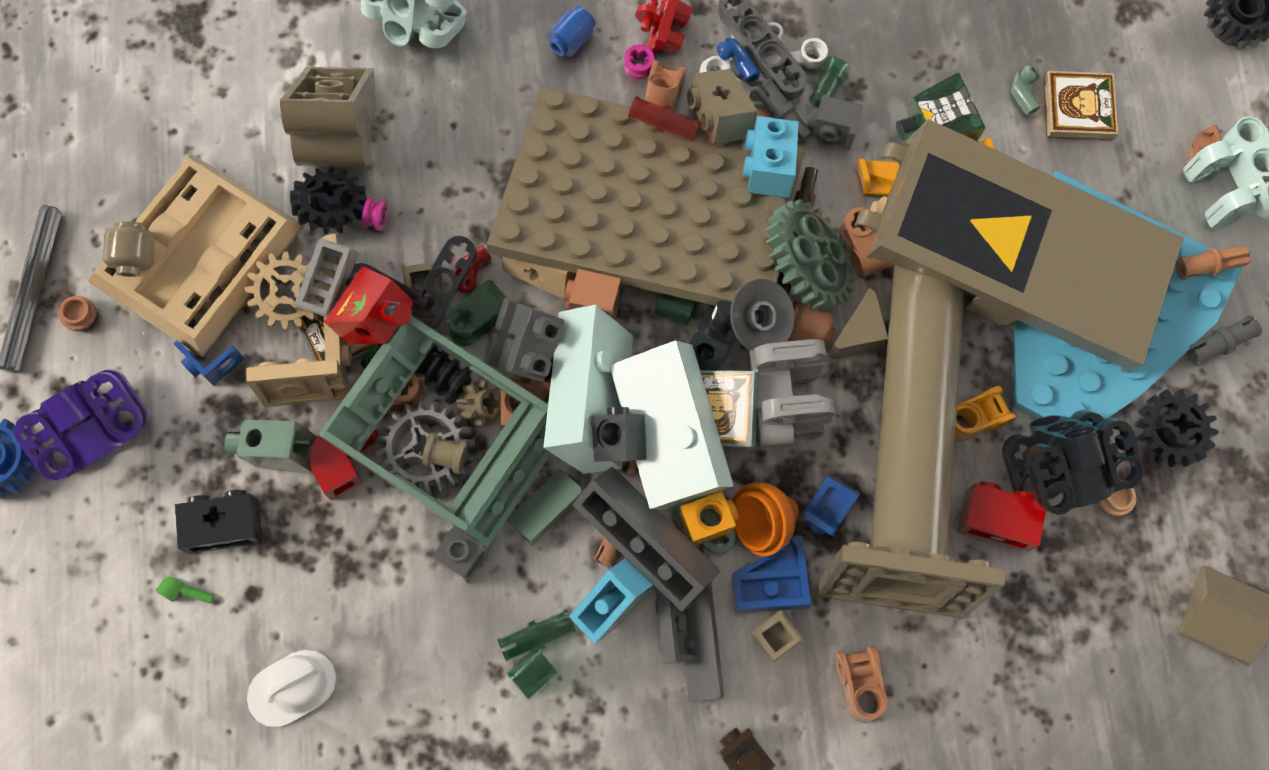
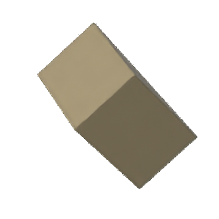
M870 288L868 289L828 354L829 357L837 359L881 350L888 340V335L875 291Z

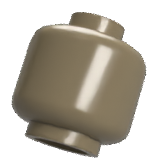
M131 221L114 223V227L108 229L104 234V263L108 267L116 269V275L140 276L141 270H146L153 265L154 236L150 231L145 230V225L142 223Z

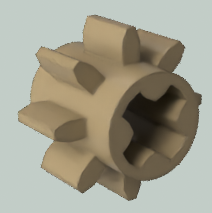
M474 381L473 385H463V392H461L456 400L458 410L461 413L460 416L470 419L472 426H484L485 421H496L495 415L501 409L499 389L488 388V381Z

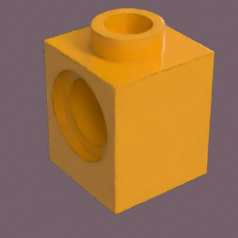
M723 491L682 505L678 512L687 538L695 546L732 533L736 527L734 521L739 520L732 499L726 500ZM705 510H713L719 515L720 523L713 527L707 526L701 521L700 514Z

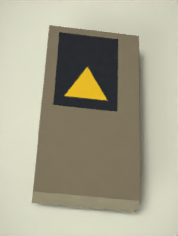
M930 119L907 139V148L892 142L885 145L881 158L894 159L900 166L881 215L872 211L862 210L855 223V226H865L871 229L873 233H876L867 255L868 258H875L946 281L976 295V297L965 303L964 308L999 326L1004 325L1015 330L1017 324L1013 322L1019 320L1122 367L1121 372L1123 373L1143 366L1183 237Z

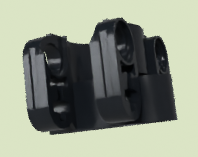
M1087 410L1077 411L1070 418L1052 415L1036 419L1029 424L1031 436L1012 435L1007 438L1002 447V456L1013 492L1023 491L1024 481L1029 477L1033 494L1040 507L1056 515L1065 514L1072 508L1098 503L1117 491L1134 488L1140 483L1144 474L1143 463L1132 427L1127 422L1114 418L1104 419L1100 414ZM1085 420L1092 422L1093 425L1086 423ZM1113 429L1119 430L1120 434L1115 437V443L1111 442L1110 437L1113 435ZM1020 444L1027 447V450L1023 452V459L1015 456V453L1020 451ZM1118 449L1124 450L1125 453H1119ZM1128 461L1131 466L1130 475L1126 479L1119 481L1116 476V469L1120 463ZM1063 492L1062 501L1056 506H1050L1048 499H1054Z

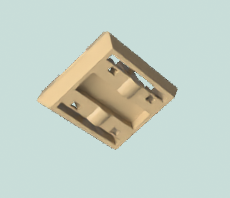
M191 153L135 221L144 224L145 230L150 231L154 236L153 265L146 270H141L138 277H123L116 275V269L108 267L103 261L89 278L88 282L203 358L251 296V294L245 292V287L254 286V282L247 275L248 273L258 274L260 272L256 262L260 261L268 265L270 263L268 254L271 253L275 256L276 260H279L283 252L286 251L303 229L304 225H300L291 216ZM194 190L196 191L189 201L184 199V197L190 196ZM269 224L273 228L266 235L264 227ZM247 229L252 233L248 239L242 236ZM255 238L261 241L258 247L252 244ZM246 250L252 256L243 265L239 258ZM216 289L222 294L212 303L209 296ZM192 299H195L198 303L191 310L187 305ZM201 307L207 310L204 316L198 313ZM191 319L197 323L194 329L187 325Z

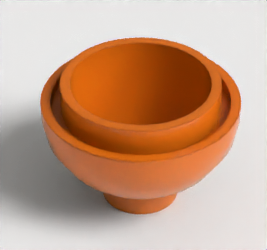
M754 482L742 486L733 498V503L739 520L734 521L736 524L734 531L738 539L750 552L758 556L766 557L780 552L789 544L795 531L796 521L799 517V509L796 502L782 490L769 483Z

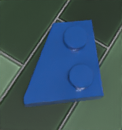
M802 535L792 538L789 544L780 552L771 556H761L757 562L751 565L747 564L732 574L735 613L810 608L811 598Z

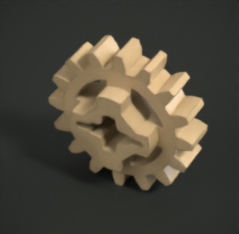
M288 251L283 252L282 260H276L272 253L268 254L270 263L265 265L257 261L256 265L260 272L258 274L248 273L247 275L254 282V286L245 287L246 293L254 295V298L249 300L247 304L249 308L257 306L260 308L255 315L258 320L265 316L269 317L268 327L272 328L279 321L283 330H288L289 322L294 321L295 325L301 328V318L305 316L313 321L315 319L313 313L295 307V301L292 298L289 299L287 296L278 298L277 296L280 292L274 280L286 287L290 284L294 285L291 290L296 300L309 264L306 266L302 265L303 255L300 254L294 261L290 260ZM291 268L297 271H294L291 275H280L275 270ZM265 280L270 285V294L265 298V301H262L261 286ZM312 293L310 294V301L322 304L320 301L316 300V297L318 295ZM280 307H292L296 313L283 315L274 311H277Z

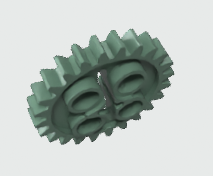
M801 199L796 202L791 200L772 212L773 216L768 218L771 226L766 228V232L772 238L768 239L766 244L774 249V252L769 254V256L778 262L775 271L783 272L784 274L782 283H790L792 285L791 294L794 296L799 293L801 303L804 305L809 302L813 310L819 307L821 312L844 304L845 301L850 299L849 293L854 291L851 283L855 281V278L849 272L855 268L847 260L851 254L843 248L846 241L839 239L837 236L839 229L837 227L831 228L830 217L828 216L823 219L820 208L813 211L812 204L810 202L804 204Z

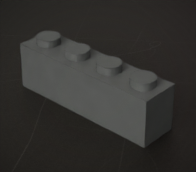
M613 466L594 478L572 504L681 612L721 572L660 511L649 509L647 499Z

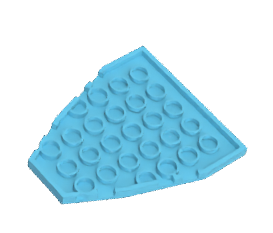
M1056 170L1052 177L1183 237L1178 257L1205 253L1208 247ZM1175 264L1144 364L1124 373L1121 372L1122 367L1019 320L1014 321L1013 323L1017 325L1015 330L1011 329V343H1014V362L1011 365L1012 377L1015 381V386L1012 390L1013 407L1036 419L1052 415L1070 418L1080 410L1100 414L1104 419L1111 417L1148 390L1190 349L1189 345L1195 344L1218 322L1243 266L1222 270L1216 276L1204 274L1181 279L1177 274ZM1085 420L1086 423L1093 425L1092 422Z

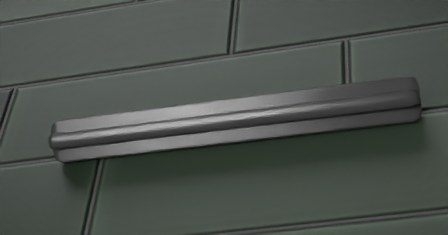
M42 205L38 212L0 350V370L5 372L17 373L21 366L61 218V211L54 206Z

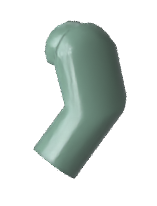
M1026 65L1024 69H1020L1015 74L1011 87L1014 99L1026 116L1034 114L1041 108V105L1032 94L1035 81L1040 77V72L1034 65Z

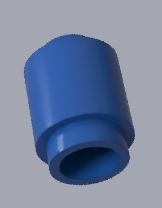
M576 6L573 10L569 9L547 34L550 48L559 56L566 55L572 57L593 34V28L596 25L595 19L586 9L580 6Z

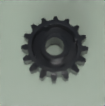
M1207 0L1206 5L1209 7L1204 12V16L1208 17L1207 27L1211 29L1216 39L1218 38L1227 46H1237L1239 49H1243L1245 46L1251 45L1255 48L1261 41L1266 42L1269 39V0Z

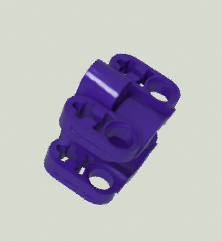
M106 369L92 375L86 381L81 380L40 403L39 409L22 416L14 426V436L32 464L44 478L60 480L65 477L68 478L133 439L146 424L148 412L126 377L120 371ZM110 382L113 388L108 392L102 393L99 387L104 383ZM119 397H122L124 401L112 409L109 403L115 402ZM120 411L130 412L135 418V426L124 425L119 418ZM40 422L44 429L37 432L33 426ZM53 438L55 442L50 446L46 447L43 442L46 443ZM34 448L38 450L39 455L35 452ZM54 452H60L66 457L67 466L60 465L55 461ZM45 462L49 467H51L55 471H58L59 473H54L47 469Z

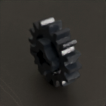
M330 167L328 173H322L319 168H316L314 176L303 173V182L294 181V190L290 191L291 212L293 216H298V223L300 225L309 222L310 231L313 232L318 227L323 228V233L328 235L330 228H335L340 234L343 233L344 225L353 229L356 227L355 219L362 220V213L367 200L365 185H359V178L357 176L348 179V171L343 170L340 174H335L334 167Z
M1167 389L1161 392L1159 397L1154 395L1146 401L1148 405H1144L1138 410V413L1144 418L1136 421L1135 426L1143 429V433L1136 438L1137 441L1146 440L1148 443L1143 450L1145 454L1151 451L1157 453L1155 462L1159 463L1167 458L1168 465L1171 468L1179 465L1180 462L1184 467H1188L1194 464L1195 461L1198 462L1206 458L1207 454L1205 451H1209L1216 446L1209 438L1219 434V430L1210 428V423L1217 420L1216 416L1206 415L1205 411L1210 405L1205 403L1199 406L1196 403L1198 399L1197 394L1194 393L1190 397L1185 398L1184 389L1177 390L1173 395ZM1168 407V410L1162 416H1157L1162 408ZM1196 440L1191 449L1185 450V447L1189 445V441Z

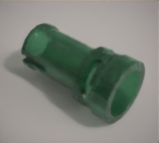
M834 56L826 58L823 69L820 72L821 77L808 99L813 106L819 108L823 95L833 97L837 87L842 85L845 77L848 76L851 70L847 62Z

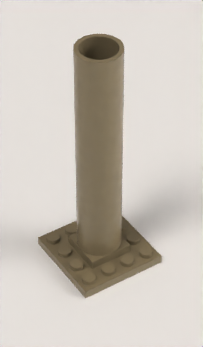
M894 265L871 543L851 542L848 546L843 545L819 579L816 597L963 619L1005 586V569L992 568L993 564L991 562L983 560L968 561V564L955 562V557L947 555L964 290L946 281Z

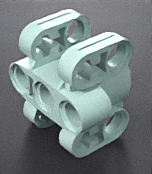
M361 0L360 10L364 16L373 20L382 19L385 36L390 42L398 46H405L418 33L420 42L425 46L442 48L464 27L467 14L464 6L456 0H382V2L380 0ZM444 13H454V14H457L458 16H457V17H451V16L445 15Z
M1243 117L1225 134L1222 141L1215 142L1201 149L1183 168L1188 182H1198L1207 178L1212 181L1224 168H1229L1238 189L1222 196L1205 212V218L1211 230L1224 228L1239 219H1248L1254 215L1269 220V128H1266L1263 122L1255 117Z

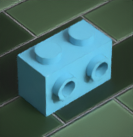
M757 116L754 130H747L745 150L751 151L750 157H745L743 177L749 178L748 193L790 197L796 176L799 121Z

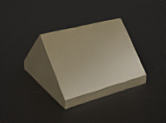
M1202 566L1178 634L1244 664L1251 665L1269 642V594L1209 567Z

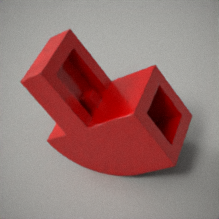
M376 429L359 453L377 444L376 439L380 435ZM318 435L311 447L310 466L323 493L330 500H333L359 486L363 481L351 461V457Z

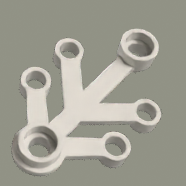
M776 22L768 23L781 40L783 35L782 26ZM744 29V35L751 38L750 32ZM810 38L803 43L800 51L790 53L799 65L815 69L824 64L828 48L822 40ZM767 52L762 55L764 61L769 64H775L781 60L779 55L764 57ZM814 54L818 59L809 58L807 55ZM712 56L706 59L701 64L699 71L701 73L732 69L736 77L741 76L734 62L732 63L733 60L731 58L725 61L720 59L719 56ZM760 72V76L756 80L764 83L766 79ZM737 78L749 98L752 95H757L754 93V90L758 88L757 86L751 87ZM785 81L784 83L786 86L791 84L794 88L796 87V83L793 81ZM750 98L755 107L762 108L764 106L762 100L755 102Z

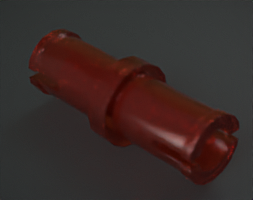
M638 96L634 98L628 114L629 118H634L657 127L656 131L658 132L668 131L689 139L691 142H693L701 120H695L672 111L673 107L669 105L662 107L643 100Z

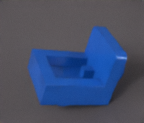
M828 473L806 507L802 517L807 519V526L821 535H825L827 532L834 536L860 493Z

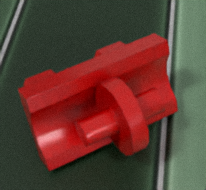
M649 0L648 4H642L637 7L635 18L642 23L640 29L648 33L652 26L647 47L652 50L654 55L659 50L675 55L681 49L684 34L670 27L674 23L684 28L692 14L693 8L680 0H661L660 3L657 0Z

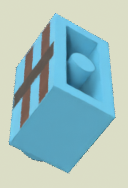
M625 558L604 574L569 617L596 644L620 625L652 589L654 584Z

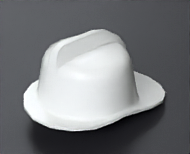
M311 650L298 651L275 662L256 675L249 686L247 703L250 713L258 722L266 726L281 727L294 722L329 700L336 683L334 666L326 656Z

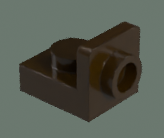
M735 727L719 740L723 747L716 754L729 770H772L776 765L752 736L753 732L750 728L740 732Z

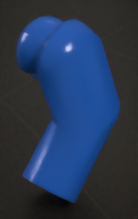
M726 38L725 42L717 45V53L720 59L727 61L731 58L746 83H751L759 78L760 72L751 56L736 39Z

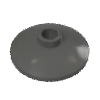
M756 279L747 282L737 291L731 304L730 320L737 339L746 348L754 351L760 345L787 342L793 331L795 319L793 304L787 292L779 284L768 279ZM755 312H756L757 315H758V320H757V322H756V320H755Z

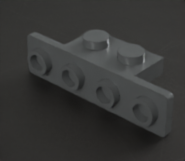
M697 547L709 559L708 549L706 547ZM712 582L682 612L656 587L657 600L655 608L659 618V647L662 653L663 664H685L688 700L690 702L722 699L724 697Z

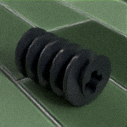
M434 345L414 374L419 379L425 377L424 384L429 388L435 387V393L440 397L446 396V403L451 405L456 402L461 392H463L462 386L472 383V378L470 377L472 371L468 366L461 369L460 365L462 362L456 358L450 360L448 353L443 350L440 351L439 347Z

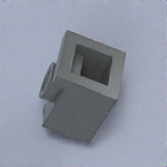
M823 95L819 108L812 106L807 126L813 128V135L820 136V138L829 142H844L843 148L850 150L856 135L862 105Z

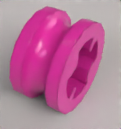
M641 44L628 48L624 56V68L630 77L644 79L649 76L654 60L652 50ZM644 58L645 65L643 66L640 63L633 65V59L642 60Z
M369 197L366 200L362 213V226L364 228L374 226L375 230L382 231L387 220L388 202L381 200L380 203H377L375 198Z

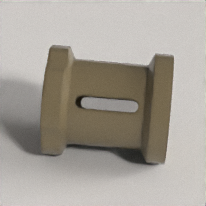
M431 432L424 447L422 464L429 466L431 463L451 468L453 473L460 474L466 460L468 442L462 440L460 443L441 439L437 433Z

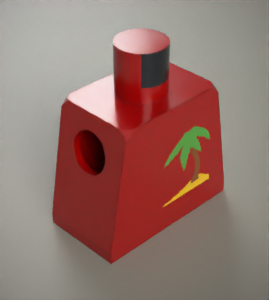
M362 267L324 323L347 344H385L390 340L399 325H406L410 321L413 300L390 278Z

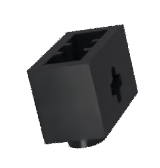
M246 490L227 491L224 493V497L210 499L208 495H196L188 497L186 503L175 504L178 549L187 554L263 543L259 500L251 493L247 494ZM219 514L224 515L225 519L219 521L218 527L214 526L213 522L219 520Z

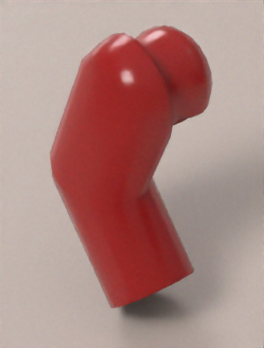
M483 245L476 248V260L459 289L460 292L468 293L476 287L477 268L492 259ZM469 253L462 258L467 260V258L469 257ZM455 267L454 273L459 276L462 269Z

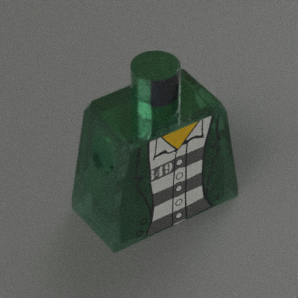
M956 73L915 95L907 109L908 118L896 122V130L902 141L907 140L928 119L977 142L986 128L960 73Z

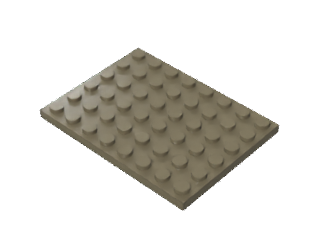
M541 87L487 242V253L576 274L578 269L617 277L621 278L620 284L716 306L719 301L732 303L737 291L749 281L768 279L777 283L779 272L775 271V267L778 265V262L770 258L769 254L773 253L774 249L766 244V241L772 238L766 232V228L771 226L768 218L773 216L772 212L791 200L794 201L805 146L797 144L796 176L789 198L748 193L749 178L743 177L745 157H750L751 151L745 150L746 139L713 144L708 133L702 129L700 122L675 116L655 118L648 115L644 109Z

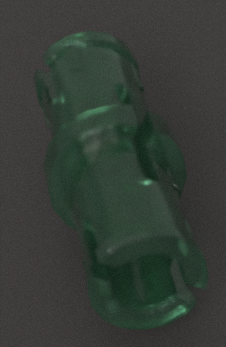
M567 609L538 623H535V620L528 623L529 627L503 638H498L497 641L500 649L516 643L515 647L502 652L506 662L536 647L538 650L546 648L545 643L571 632H576L573 622L561 627L556 626L570 619Z

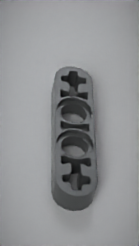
M719 0V18L733 37L751 56L765 79L771 78L786 100L798 99L805 90L807 76L751 1ZM730 3L733 7L739 5L738 13L733 8L728 10V4ZM748 26H754L760 30L761 35L755 39L748 38L744 35L743 30ZM767 51H773L780 56L781 60L778 63L769 64L764 61L762 55ZM787 78L790 82L796 80V87L794 88L791 84L784 85L785 79Z

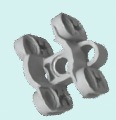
M809 339L769 343L756 347L754 351L747 348L748 371L759 372L756 440L759 448L793 445L794 440L812 439L825 434L823 424L832 422V418L835 416V400L833 401V399L819 394L793 396L792 391L794 388H800L806 383L821 378L822 366H827L828 359L823 340Z

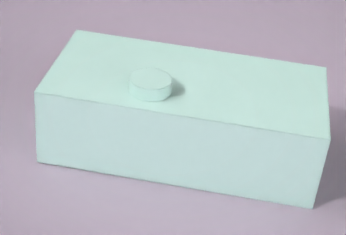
M597 305L559 312L558 318L565 321L561 338L557 342L554 351L543 448L583 474L606 471L612 466L615 469H622V461L594 462L592 416L607 415V408L621 407L610 365L632 356L633 335ZM619 428V429H618V439L620 440V438H621V431H620V428Z
M673 341L610 365L621 407H630V414H645L647 460H636L649 509L670 508L734 487L693 345Z

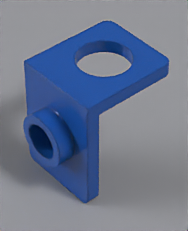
M178 340L173 343L186 357L181 361L184 367L195 378L202 374L213 386L245 359L234 346H231L204 369ZM231 359L225 367L219 369L224 362Z

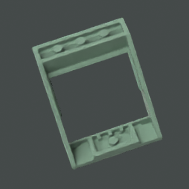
M411 316L410 321L406 325H399L390 340L381 346L318 434L340 451L487 548L551 455V452L543 448L548 404L413 316ZM434 345L520 402L450 507H447L396 473L394 476L359 453Z

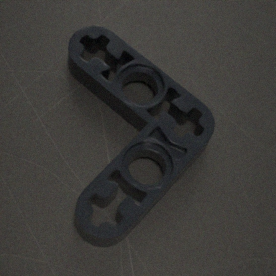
M454 236L450 238L442 248L418 292L365 263L354 265L346 285L347 287L350 285L355 274L362 267L390 278L413 300L411 307L412 316L420 320V316L416 313L417 309H425L430 302V299L424 298L428 291L433 297L444 300L442 307L434 303L430 313L434 316L433 321L424 322L425 325L434 329L441 323L477 257V249L474 243L466 237ZM465 243L467 244L465 250L469 253V257L467 260L464 258L458 260L455 267L462 269V271L457 276L452 270L441 267L444 260L451 265L455 258V254L451 252L454 245L460 247ZM441 273L448 274L453 282L451 290L445 294H439L433 288L434 278Z

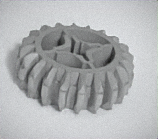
M421 400L418 402L417 411H413L409 404H405L404 410L406 415L401 417L399 413L393 412L391 416L396 423L394 425L383 423L382 425L383 430L389 435H381L376 439L377 443L384 447L375 451V456L378 459L384 460L379 466L394 476L396 473L418 488L424 489L432 497L433 488L437 487L441 495H446L447 489L444 484L450 482L453 487L457 488L460 483L455 477L456 473H453L451 468L444 467L440 470L437 464L431 463L429 466L422 464V444L419 437L422 436L426 444L430 434L426 433L421 425L434 424L445 428L449 433L444 435L441 432L437 433L438 437L460 443L462 440L467 441L468 451L475 448L474 441L467 439L472 434L469 426L461 427L465 422L464 418L460 415L453 417L454 411L450 406H447L440 413V404L436 401L432 403L430 410H427L425 402ZM411 430L412 440L410 444L402 448V453L397 455L401 439ZM467 453L465 463H473V455ZM407 464L410 467L418 464L427 467L430 475L415 476L407 473L400 467ZM463 466L460 475L467 477L469 471ZM396 488L399 493H401V494L404 493V492H402L401 490H399L398 488Z

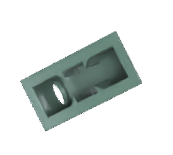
M245 420L242 423L241 432L227 433L224 447L227 453L237 454V457L257 468L313 474L310 466V451L317 436L296 421Z

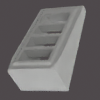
M319 238L294 306L327 317L338 302L359 253L352 248ZM328 256L340 258L339 265L327 261ZM326 268L335 271L334 278L320 274L322 269ZM317 280L331 285L329 291L314 286ZM310 294L326 298L324 305L308 300Z

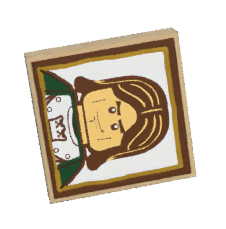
M1047 71L1044 76L1048 137L1116 138L1118 135L1114 73Z

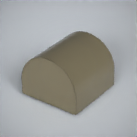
M783 609L752 631V634L774 663L805 640Z

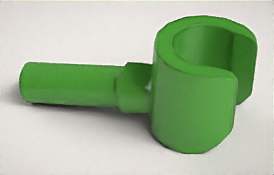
M173 577L164 578L156 589L157 593L174 602L180 592L185 596L211 604L214 597L212 594L191 588V586Z

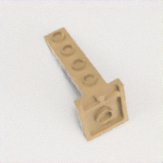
M336 234L325 235L322 238L340 244ZM331 255L327 259V261L339 265L341 260ZM326 268L322 269L323 275L334 278L335 271ZM323 282V290L329 291L331 285ZM345 285V287H344V289H343V291H342V293H341V295H340V298H341V296L343 295V293L346 291V289L348 288L347 285ZM324 323L325 360L317 361L312 358H302L291 364L262 362L258 367L246 368V382L264 407L342 400L350 391V384L347 380V366H352L350 344L346 345V342Z

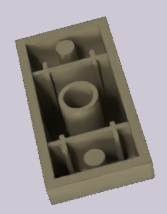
M306 66L280 99L283 128L285 133L290 135L292 155L297 166L369 167L375 95L374 68Z

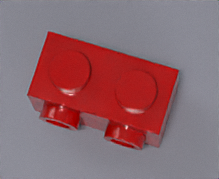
M981 481L979 484L975 483L965 492L957 532L1029 552L1040 546L1046 510L1040 507L1035 499V495L1032 493L1016 491L1013 494L1002 491L1001 486L998 484Z

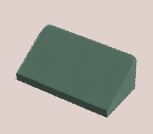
M558 469L508 517L507 521L533 545L573 507L572 504L584 490Z

